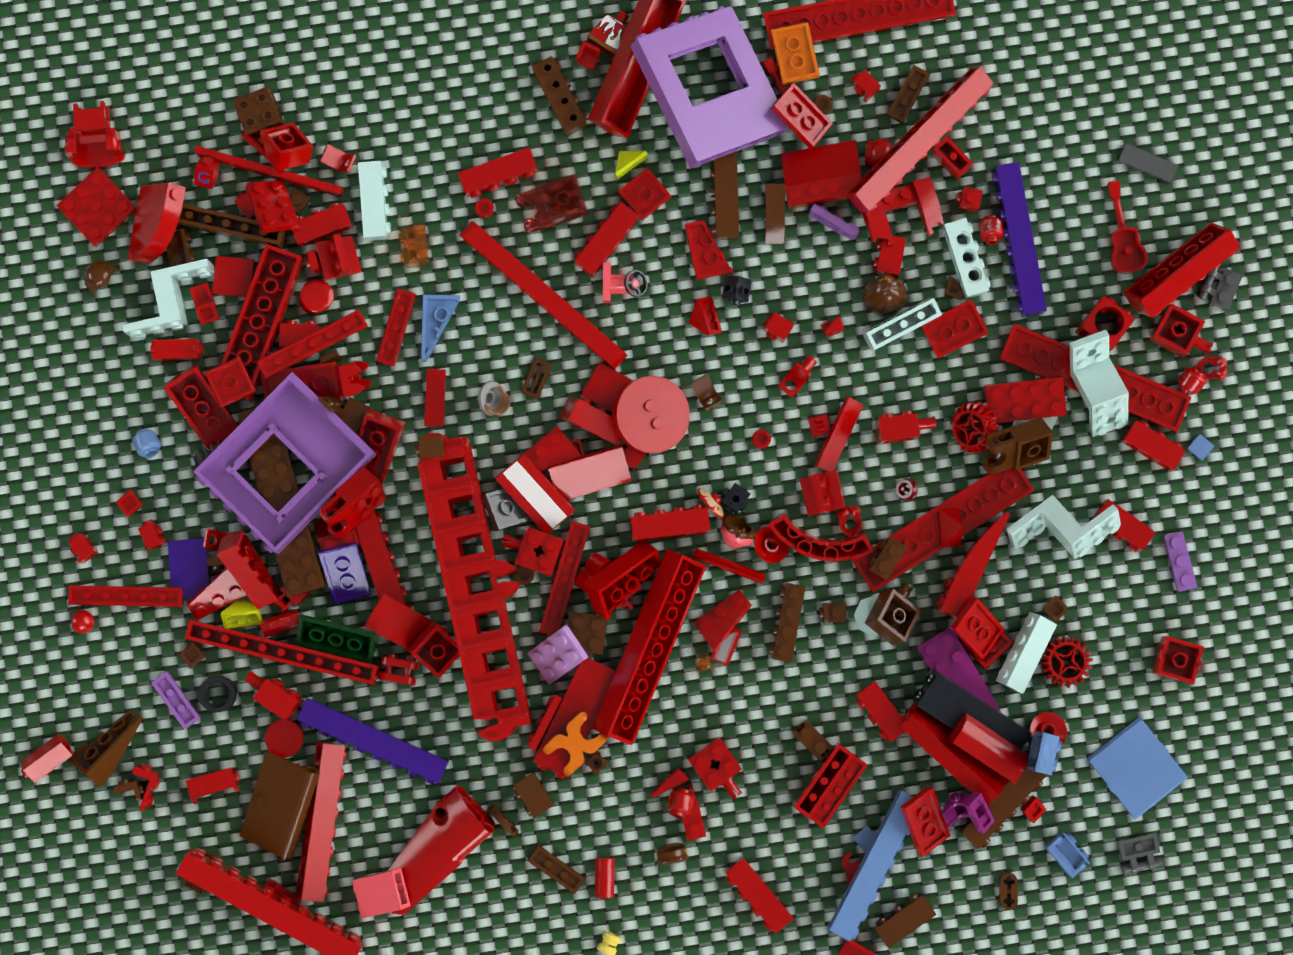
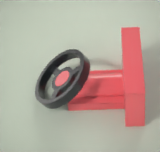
M603 262V303H611V294H629L633 297H638L646 292L648 282L643 272L632 270L626 275H611V263ZM633 272L638 273V275L635 278L634 275L630 274ZM640 277H642L644 281V288L642 292L639 289Z

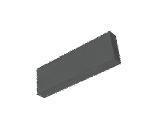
M1127 143L1124 145L1118 162L1169 184L1172 182L1179 166Z

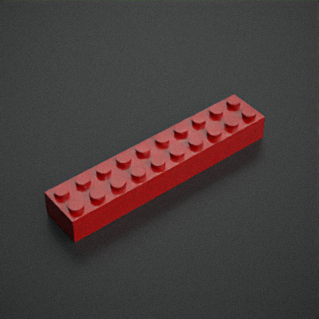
M666 549L594 722L593 730L633 745L706 569L705 565Z
M190 848L176 872V875L325 955H357L362 947L361 936L353 931L348 933L342 930L344 928L342 925L336 922L329 923L322 914L309 912V908L301 903L298 905L294 904L287 895L281 894L280 896L274 893L275 890L268 885L263 887L257 884L258 880L249 875L244 877L239 874L240 870L233 866L228 868L222 865L223 861L216 857L209 858L205 855L206 852L200 848Z

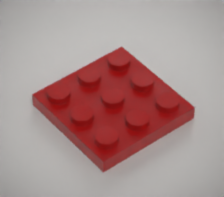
M99 167L91 172L56 205L95 247L102 243L137 209Z

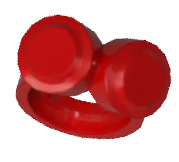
M1205 357L1198 362L1197 367L1202 371L1203 365L1206 363L1220 367L1219 370H1213L1210 374H1206L1205 378L1207 380L1218 379L1222 381L1226 378L1228 372L1226 367L1228 365L1224 357Z
M850 505L836 512L839 518V527L847 536L857 535L862 528L861 509L856 505ZM848 514H851L852 520L856 522L855 528L851 530L845 527Z

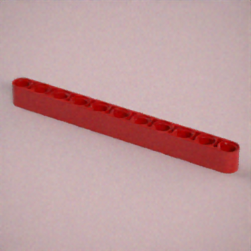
M471 221L459 234L463 240L612 369L615 370L627 357V354L474 221Z

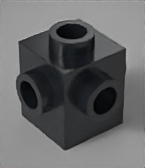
M725 276L722 299L728 300L729 304L732 305L748 303L752 280L741 276Z
M734 483L730 489L726 488L720 496L723 499L721 504L724 506L722 508L730 514L733 512L736 514L739 510L743 512L748 505L746 500L751 493ZM732 497L737 499L736 503L732 501Z

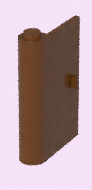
M266 751L239 836L274 853L281 860L293 858L320 771L315 767L307 765L299 767Z

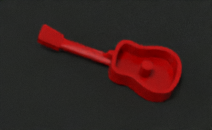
M1111 181L1107 183L1110 198L1113 201L1118 230L1110 235L1112 244L1110 262L1112 268L1117 273L1130 274L1145 267L1148 255L1139 240L1138 230L1134 227L1125 226L1119 197L1121 196L1120 181Z

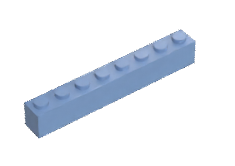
M904 791L897 792L826 930L846 941H851V939H855L858 935V926L861 921L864 922L866 919L868 906L875 902L877 898L876 891L879 886H883L887 870L893 867L896 852L901 851L904 846L903 839L905 835L910 834L901 806L913 798V796Z

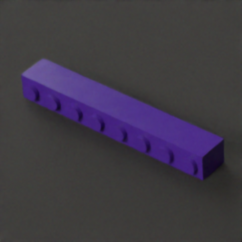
M1019 162L997 165L994 168V172H992V180L997 185L995 196L997 202L1000 201L1001 206L999 217L1004 222V239L1007 238L1008 243L1006 254L1011 259L1009 271L1011 276L1014 275L1013 291L1018 296V301L1016 302L1017 312H1021V317L1043 314L1047 311L1020 165Z
M306 698L297 720L301 721L300 725L308 729L312 727L319 729L318 733L323 736L329 737V735L336 737L335 741L344 745L348 742L354 745L353 749L364 753V751L372 753L371 757L379 761L383 758L389 761L388 765L399 769L401 766L407 769L406 773L414 777L417 774L424 777L425 782L432 785L435 782L440 783L449 763L444 758L311 698Z

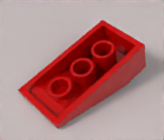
M197 363L164 384L165 391L208 450L210 449V444L213 446L217 445V441H223L224 438H227L238 427L227 407L220 408L206 375Z
M370 409L364 415L358 436L377 454L365 468L379 479L383 488L406 422Z

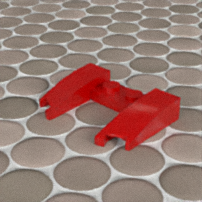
M931 177L915 180L911 185L891 189L890 194L881 199L873 211L861 212L872 243H875L877 238L887 240V246L894 245L885 213L887 211L916 204L928 237L934 233L932 228L939 223L940 226L944 224Z

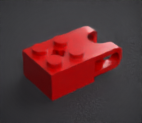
M362 466L335 491L336 495L321 508L320 515L322 520L327 523L329 534L333 538L340 539L362 520L368 518L370 513L381 506L387 497L379 479ZM330 511L335 512L332 516H326ZM339 524L342 525L339 531H334L335 527Z

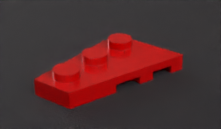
M704 220L684 225L696 280L734 273Z
M558 426L525 452L541 472L547 470L548 466L582 456Z

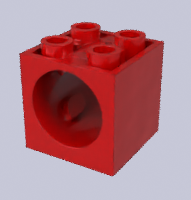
M1103 296L1095 303L1075 330V333L1082 338L1098 333L1099 331L1095 325L1096 314L1107 313L1111 315L1116 322L1117 328L1114 335L1109 334L1110 352L1135 318L1132 317L1133 314L1129 310L1121 309L1117 306V302L1114 299Z

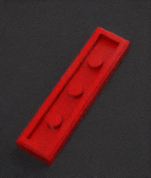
M397 289L376 362L395 367L416 298L415 293Z
M845 397L814 466L825 472L834 470L863 408V404L850 397Z

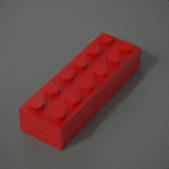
M1211 222L1127 288L1123 294L1133 310L1150 318L1155 317L1167 305L1174 303L1181 294L1188 292L1196 282L1203 280L1210 271L1218 268L1225 259L1232 257L1241 247L1231 229Z

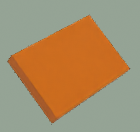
M808 22L772 29L771 35L782 85L820 78Z

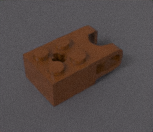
M1040 417L988 435L985 445L992 453L984 457V470L990 474H997L1012 468L1016 471L1048 460L1050 458L1053 431L1043 418Z

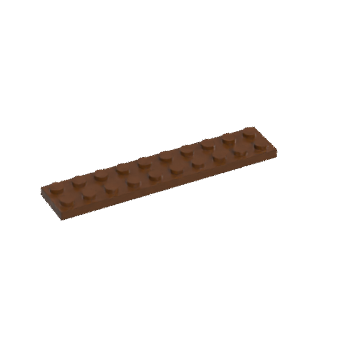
M256 408L237 413L240 424ZM273 433L249 459L259 494L279 512L299 492V487L288 447ZM308 524L279 554L275 553L288 598L326 587Z

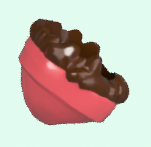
M727 515L722 520L720 531L728 547L735 549L751 545L757 532L751 528L745 518H739V515Z

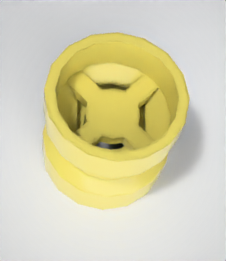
M604 930L603 940L598 944L597 950L607 955H615L617 952L616 947L620 944L622 938Z

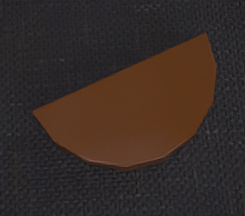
M495 804L488 808L492 816L508 833L514 837L519 833V830Z

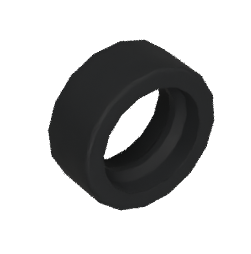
M212 676L201 684L198 697L200 704L210 712H223L234 705L237 699V690L235 684L229 678ZM214 683L224 684L229 691L227 701L219 706L211 704L206 696L209 686Z

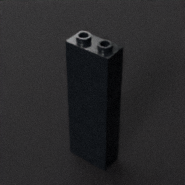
M935 669L926 675L925 683L921 689H917L913 696V702L918 707L952 729L956 727L966 712L1020 749L1024 747L1032 735L1028 729Z

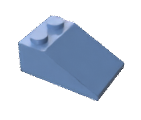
M1034 731L1026 770L1052 775V772H1055L1057 768L1055 757L1056 752L1059 753L1061 749L1060 737Z

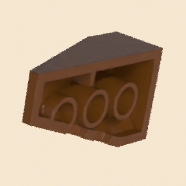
M130 710L112 723L108 731L98 733L97 739L90 744L88 742L84 743L68 761L95 785L100 787L113 774L143 718L133 710Z

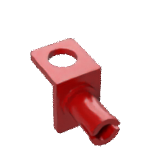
M808 355L801 364L796 362L778 387L793 398L811 376L809 371L817 363L815 358ZM787 381H793L796 388L794 390L787 389Z

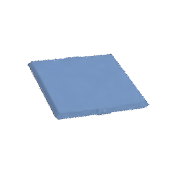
M1140 717L1087 758L1107 784L1106 786L1116 795L1135 820L1188 778L1168 753L1169 751L1156 738Z

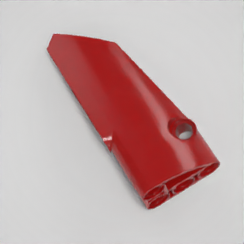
M459 785L455 786L446 796L435 803L432 811L389 868V870L402 869L411 905L402 910L393 911L392 914L405 915L450 875L470 852L493 833L495 822L492 817ZM438 808L445 809L446 813H440Z

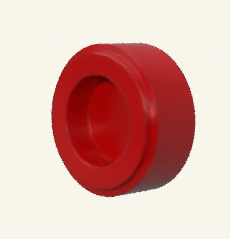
M485 198L478 200L475 204L476 214L481 218H489L494 212L493 203Z

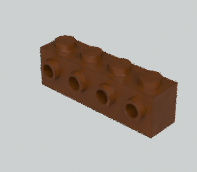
M550 56L532 65V71L566 137L587 127L586 121L588 118L584 110L580 111L577 106L579 100L575 93L571 94L569 90L571 85L567 77L561 75L562 67L559 61H554L553 57Z
M785 583V587H781L780 598H783L782 605L777 607L776 617H779L778 625L774 624L773 636L776 637L774 644L771 643L769 655H772L773 660L792 663L806 586Z

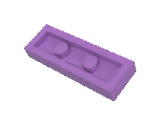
M1183 531L1163 536L1177 592L1197 588Z
M168 671L151 682L184 730L201 719L199 713Z

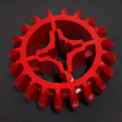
M980 402L963 404L955 410L956 413L952 415L954 420L950 422L953 428L949 431L954 432L952 438L957 440L955 445H961V450H967V453L978 454L988 450L985 445L986 437L998 432L996 428L999 427V424L995 423L998 417H993L994 411H988V406L982 405ZM971 413V417H969L968 422H966L968 415ZM981 434H983L981 441L978 442V439L981 437Z
M1062 636L1061 641L1058 637H1055V644L1049 641L1048 645L1051 648L1046 647L1045 652H1047V655L1043 654L1041 657L1045 658V661H1041L1040 665H1046V668L1041 671L1042 673L1049 672L1045 678L1050 679L1053 677L1052 684H1056L1059 680V687H1063L1064 682L1067 688L1071 687V682L1074 686H1078L1077 679L1080 682L1085 681L1082 674L1084 676L1090 675L1085 670L1092 669V666L1087 665V662H1092L1093 659L1086 657V655L1091 654V651L1084 652L1087 645L1079 646L1081 643L1080 639H1077L1074 643L1073 636H1070L1068 641L1066 636ZM1064 645L1071 647L1064 655L1055 652L1056 649ZM1076 651L1081 659L1080 666L1074 660ZM1067 656H1069L1068 662L1071 665H1065L1064 667L1065 662L1062 661L1063 659L1061 658H1067ZM1052 657L1058 662L1057 672L1052 667ZM1069 668L1077 672L1069 678L1061 677Z

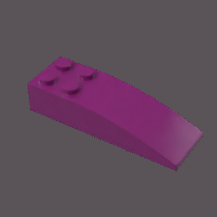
M951 627L945 628L915 647L930 672L933 669L937 670L1000 711Z

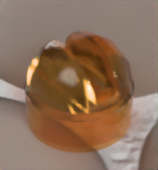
M704 657L699 659L697 663L698 672L712 670L713 664L711 660Z

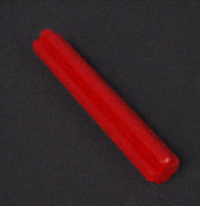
M698 548L693 553V558L761 584L765 581L766 574Z

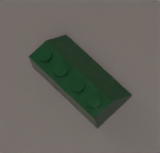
M300 614L296 645L371 664L377 649L379 634Z

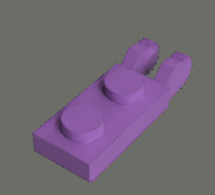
M814 204L812 206L809 216L850 240L855 239L857 234H859V228L854 223L844 222L841 216L829 213L828 209L822 205Z

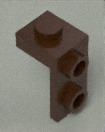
M320 396L318 398V401L331 413H335L338 417L344 411L340 407L342 404L335 397Z

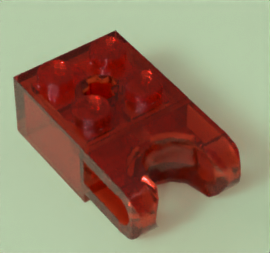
M575 174L540 185L538 188L520 193L515 197L516 204L519 207L533 206L536 208L535 216L524 223V230L528 234L589 215L579 181ZM563 198H566V199H567V201H566L565 203H562V202H563V200H562Z

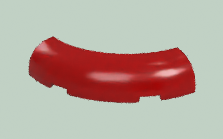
M785 512L768 523L781 541L796 552L813 559L838 562L857 559L874 552L864 532L845 539L819 538L800 529Z

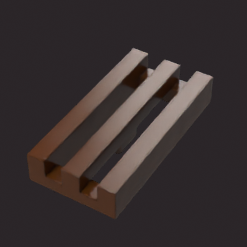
M535 357L521 393L539 400L553 364ZM540 363L541 365L530 391H526L536 365ZM544 366H547L546 372L541 381L537 393L534 394V390L541 376Z

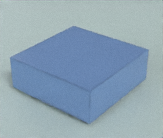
M1198 434L1187 447V450L1200 461H1203L1214 448V445L1201 434Z
M866 825L852 838L866 853L875 834Z

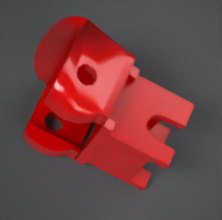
M100 101V108L82 109L79 108L77 103H74V127H71L70 132H67L65 155L74 165L83 168H104L122 162L126 155L120 134L115 128H111L110 108L105 106L104 101Z

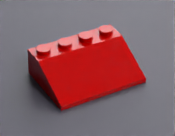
M856 140L781 153L785 190L790 209L849 199L846 194L862 179Z

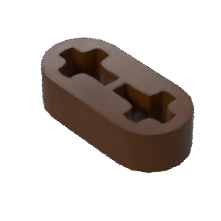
M1005 872L999 878V904L1006 910H1013L1018 903V880L1014 874ZM1007 876H1010V879L1013 880V883H1010V890H1007V884L1003 883ZM1007 892L1010 893V898L1013 899L1009 906L1003 902L1004 899H1007Z

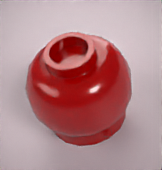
M884 138L874 141L869 140L865 151V165L873 168L890 151L893 143Z

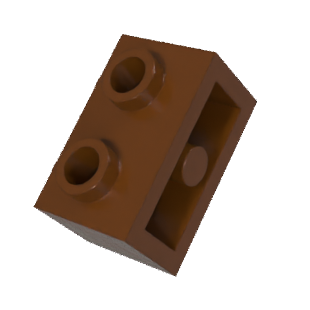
M892 537L882 542L879 547L881 552L878 556L874 555L868 564L871 566L868 571L883 581L889 578L907 550L906 546Z

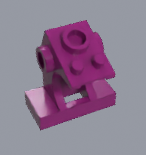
M977 791L972 795L959 792L951 793L944 809L941 810V815L948 828L958 819L965 820L970 817L977 832L984 834L995 822L982 793Z

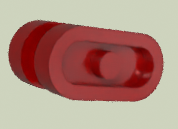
M386 653L385 657L381 656L380 664L386 666L384 672H378L377 679L416 685L417 678L411 677L412 669L418 670L419 663L416 662L415 658L405 656V659L401 660L397 659V655ZM393 666L405 668L404 675L392 674Z

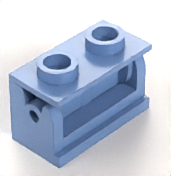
M1061 832L1044 847L1066 874L1074 878L1075 875L1086 867V864H1090L1087 860L1089 856L1082 848L1078 849L1076 847V840L1070 833L1066 835V833Z

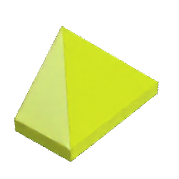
M619 151L615 171L616 179L619 180L646 160L648 153L646 151Z
M244 598L235 601L221 612L224 628L228 629L260 625V621H263L260 609H257L254 604Z

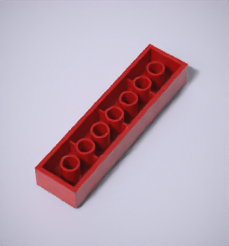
M265 244L221 363L222 365L240 356L256 392L261 381L260 373H262L256 361L271 354L279 332L280 323L284 319L305 262L304 258L300 255ZM256 392L242 399L253 402Z

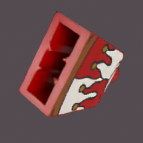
M619 11L615 18L607 14L588 34L587 41L614 58L627 26L625 23L629 15L623 11Z

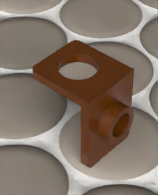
M707 374L691 382L692 388L706 411L723 402Z

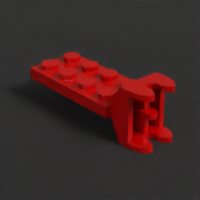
M334 361L289 368L267 379L260 373L265 399L291 372L318 397H335L337 400H342V397L356 395L368 389L372 384V381L361 379L360 374H358L359 372H364L369 367L363 361H352L338 365Z

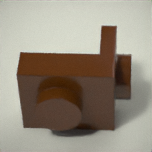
M130 779L118 782V786L113 787L115 794L134 790L137 801L143 799L146 791L144 784L140 780L130 782Z

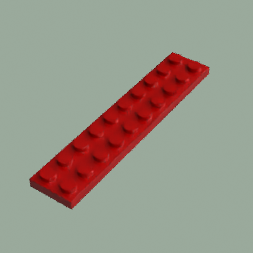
M828 0L764 12L763 16L770 51H774L771 35L772 29L808 22L812 42L816 43L956 16L953 0Z
M1013 324L999 360L1042 378L1062 376L1064 387L1079 392L1070 376V346ZM1114 365L1129 392L1128 413L1173 432H1178L1192 397Z
M1012 468L997 474L989 473L886 538L888 540L892 537L907 547V550L886 581L868 571L871 567L868 564L874 555L878 556L881 552L879 547L883 541L873 547L874 552L853 559L852 562L873 593L943 549L941 546L938 509L958 508L963 536L1033 492L1034 488L1021 469L1015 471Z

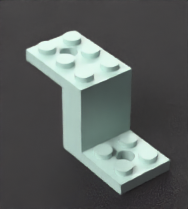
M208 259L151 271L160 316L122 325L124 333L135 338V340L146 338L147 334L161 335L165 333V330L172 329V331L182 330L183 326L188 325L179 281L185 283L192 281V278L198 276L200 278L210 277L211 273L215 271L214 265Z
M1107 330L1071 342L1070 376L1089 409V431L1092 437L1104 435L1113 429L1123 428L1128 424L1129 392L1109 358V334Z
M1052 495L1006 530L1010 543L1016 550L1018 547L1026 545L1034 535L1041 534L1044 528L1047 527L1071 556L1076 559L1079 556H1084L1093 545L1100 544L1108 534L1115 533L1119 529L1121 522L1119 511L1113 504L1085 526L1081 527Z

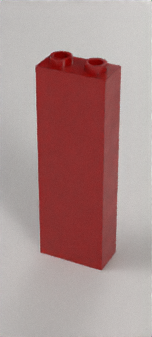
M590 658L585 659L579 664L534 759V762L537 763L536 767L544 771L548 768L554 771L553 775L563 780L565 777L569 778L563 771L570 761L568 750L558 748L551 754H545L543 748L557 734L568 736L566 730L568 723L583 711L587 714V720L582 724L580 732L584 738H588L616 672L615 670Z
M913 703L908 708L909 711L902 717L904 721L900 728L972 794L975 791L982 793L987 806L990 805L1000 795L1008 779L953 744L948 737L954 729Z

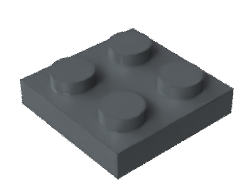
M504 488L482 495L495 532L526 523L530 520L527 513Z

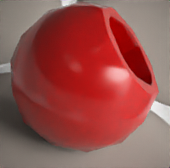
M78 610L72 615V629L76 633L86 634L94 627L95 619L89 611Z

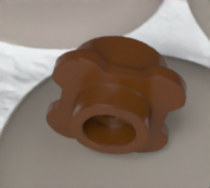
M596 751L590 758L585 760V765L592 769L593 774H599L600 770L608 765V761L601 757L599 751Z

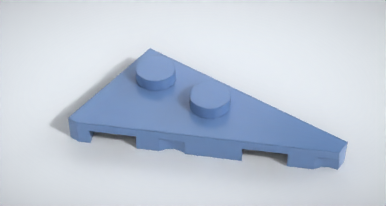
M423 295L422 362L428 361L460 301V295Z

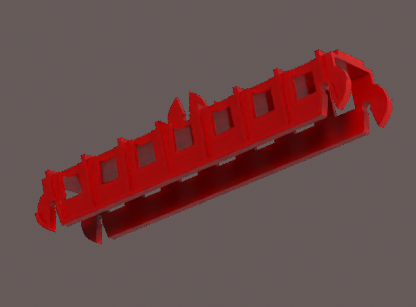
M429 433L422 438L443 436L445 457L424 459L418 462L417 465L474 719L492 720L497 718L498 724L492 725L477 734L489 741H500L511 736L516 727L532 723L505 599L512 597L517 592L521 583L511 581L497 583L499 577H505L518 569L506 561L496 560L470 440L467 437L448 439L440 433ZM465 463L467 475L447 479L446 466ZM473 500L475 514L456 518L453 504ZM481 537L484 552L464 556L461 541ZM489 574L493 590L473 594L470 578ZM498 612L501 629L481 633L478 616ZM506 649L510 667L490 672L486 654ZM514 687L518 706L499 710L495 691Z

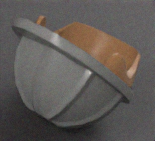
M494 381L486 382L479 391L477 398L480 409L489 416L504 414L509 409L511 402L510 396L504 391L503 387Z

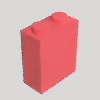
M401 868L352 880L353 891L356 894L361 918L398 911L411 906Z

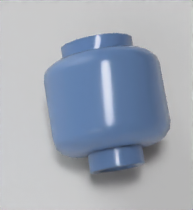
M141 429L136 432L132 440L138 455L145 458L156 456L161 447L160 441L153 430Z

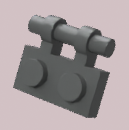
M1218 267L1206 275L1207 278L1199 289L1201 292L1198 298L1206 300L1207 295H1210L1212 298L1209 304L1228 311L1243 275L1224 268L1222 274L1217 272ZM1214 279L1218 281L1215 290L1211 288Z
M1156 833L1117 841L1121 860L1129 859L1130 865L1123 866L1124 874L1130 872L1132 874L1139 873V870L1148 868L1153 870L1157 866L1163 865L1161 858L1154 859L1153 856L1155 853H1160ZM1146 856L1147 861L1137 863V857Z

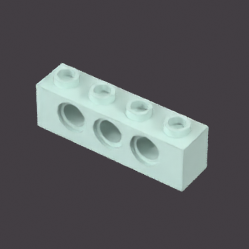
M964 218L944 224L942 230L960 286L963 290L964 299L987 293L990 281L983 272L985 266L982 258L979 259L977 253L979 251L978 243L976 240L973 241L972 238L973 227L971 222H967V219ZM963 236L966 239V244H959L957 237ZM963 255H970L972 258V262H965L963 260ZM969 272L976 273L978 279L976 281L971 280L968 276Z

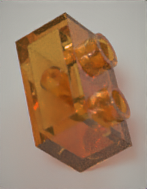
M425 225L402 227V233H399L400 244H403L404 249L401 252V262L405 263L407 268L429 266L427 230Z

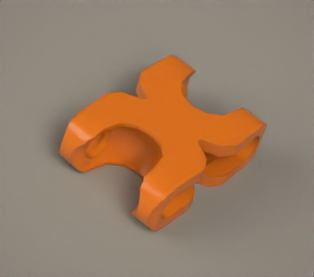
M584 711L568 723L566 728L568 736L557 734L543 748L545 754H551L558 748L568 750L570 761L563 770L566 776L571 775L583 764L585 759L583 751L589 754L594 753L608 739V736L602 733L594 739H586L582 736L580 729L587 720V714Z

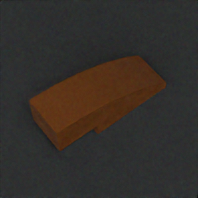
M766 184L765 244H784L785 184Z

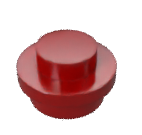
M757 430L752 436L753 445L759 449L768 447L771 442V436L766 430Z

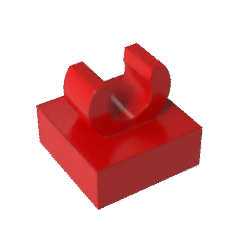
M827 414L808 419L812 438L829 434L831 428Z

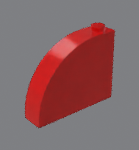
M169 182L141 186L127 256L128 261L146 265L154 262L164 252L176 230L186 187Z

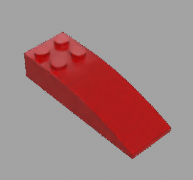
M1010 513L1001 514L971 545L953 575L946 579L943 586L945 592L939 595L935 603L938 606L936 611L953 619L957 618L973 596Z

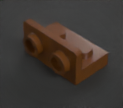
M180 228V231L174 232L166 248L170 267L196 261L194 250L191 251L190 243H193L192 236L185 228Z

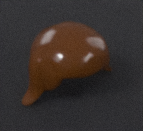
M95 261L85 269L83 278L85 286L90 290L89 294L91 297L95 291H98L99 288H102L109 282L111 276L120 269V266H112L107 262Z

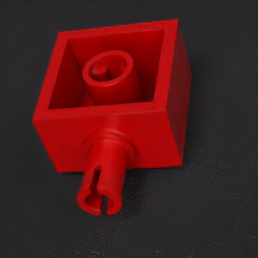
M1174 304L1166 306L1149 338L1150 341L1181 358L1188 355L1192 347L1203 351L1205 354H1208L1211 351L1210 348L1213 347V343L1199 337L1205 321ZM1176 327L1178 328V334H1176L1174 328Z
M912 411L900 412L898 416H893V413L882 414L875 422L878 445L916 440L920 437V430L935 429L937 427L935 416L918 419L917 413L912 414Z
M527 527L521 540L507 534L504 535L501 546L517 550L516 566L552 578L564 539ZM539 548H542L544 555L540 554V556L537 557V554L534 551L539 550Z
M250 671L244 679L245 682L258 690L253 699L283 720H291L304 701L300 698L301 694L294 689L285 688V683L278 678L263 680Z
M720 737L688 758V761L710 792L718 786H723L732 800L736 798L732 790H735L738 796L742 794V791L732 779L742 768ZM712 759L720 761L718 769L715 767L710 768Z

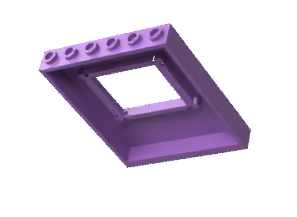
M721 6L712 13L704 12L697 18L689 17L680 24L675 22L668 25L665 29L657 28L651 34L646 35L642 33L635 37V41L630 47L690 169L782 135L789 129L770 109L778 99L732 6L726 8ZM718 43L740 89L692 106L670 60Z
M293 372L193 471L197 475L195 479L202 486L206 484L211 489L209 493L216 499L220 498L224 502L223 507L230 513L234 511L238 515L236 519L243 526L247 524L252 529L250 533L257 540L261 538L265 542L263 546L270 553L275 552L277 554L320 513L321 508L336 495L335 491L362 466L365 467L377 455L335 413H331L318 401L319 397ZM273 433L315 473L306 485L279 512L237 472Z

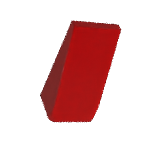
M677 768L651 793V796L654 798L688 781L689 778Z

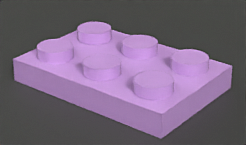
M567 625L528 652V655L549 685L588 658V655Z

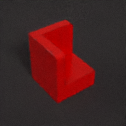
M583 41L576 56V64L594 71L601 56V49Z

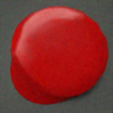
M322 280L307 282L303 285L299 294L301 307L309 314H318L326 311L334 300L332 287Z

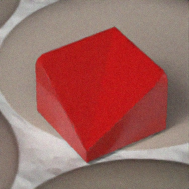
M840 316L821 324V329L826 338L841 333L844 330Z

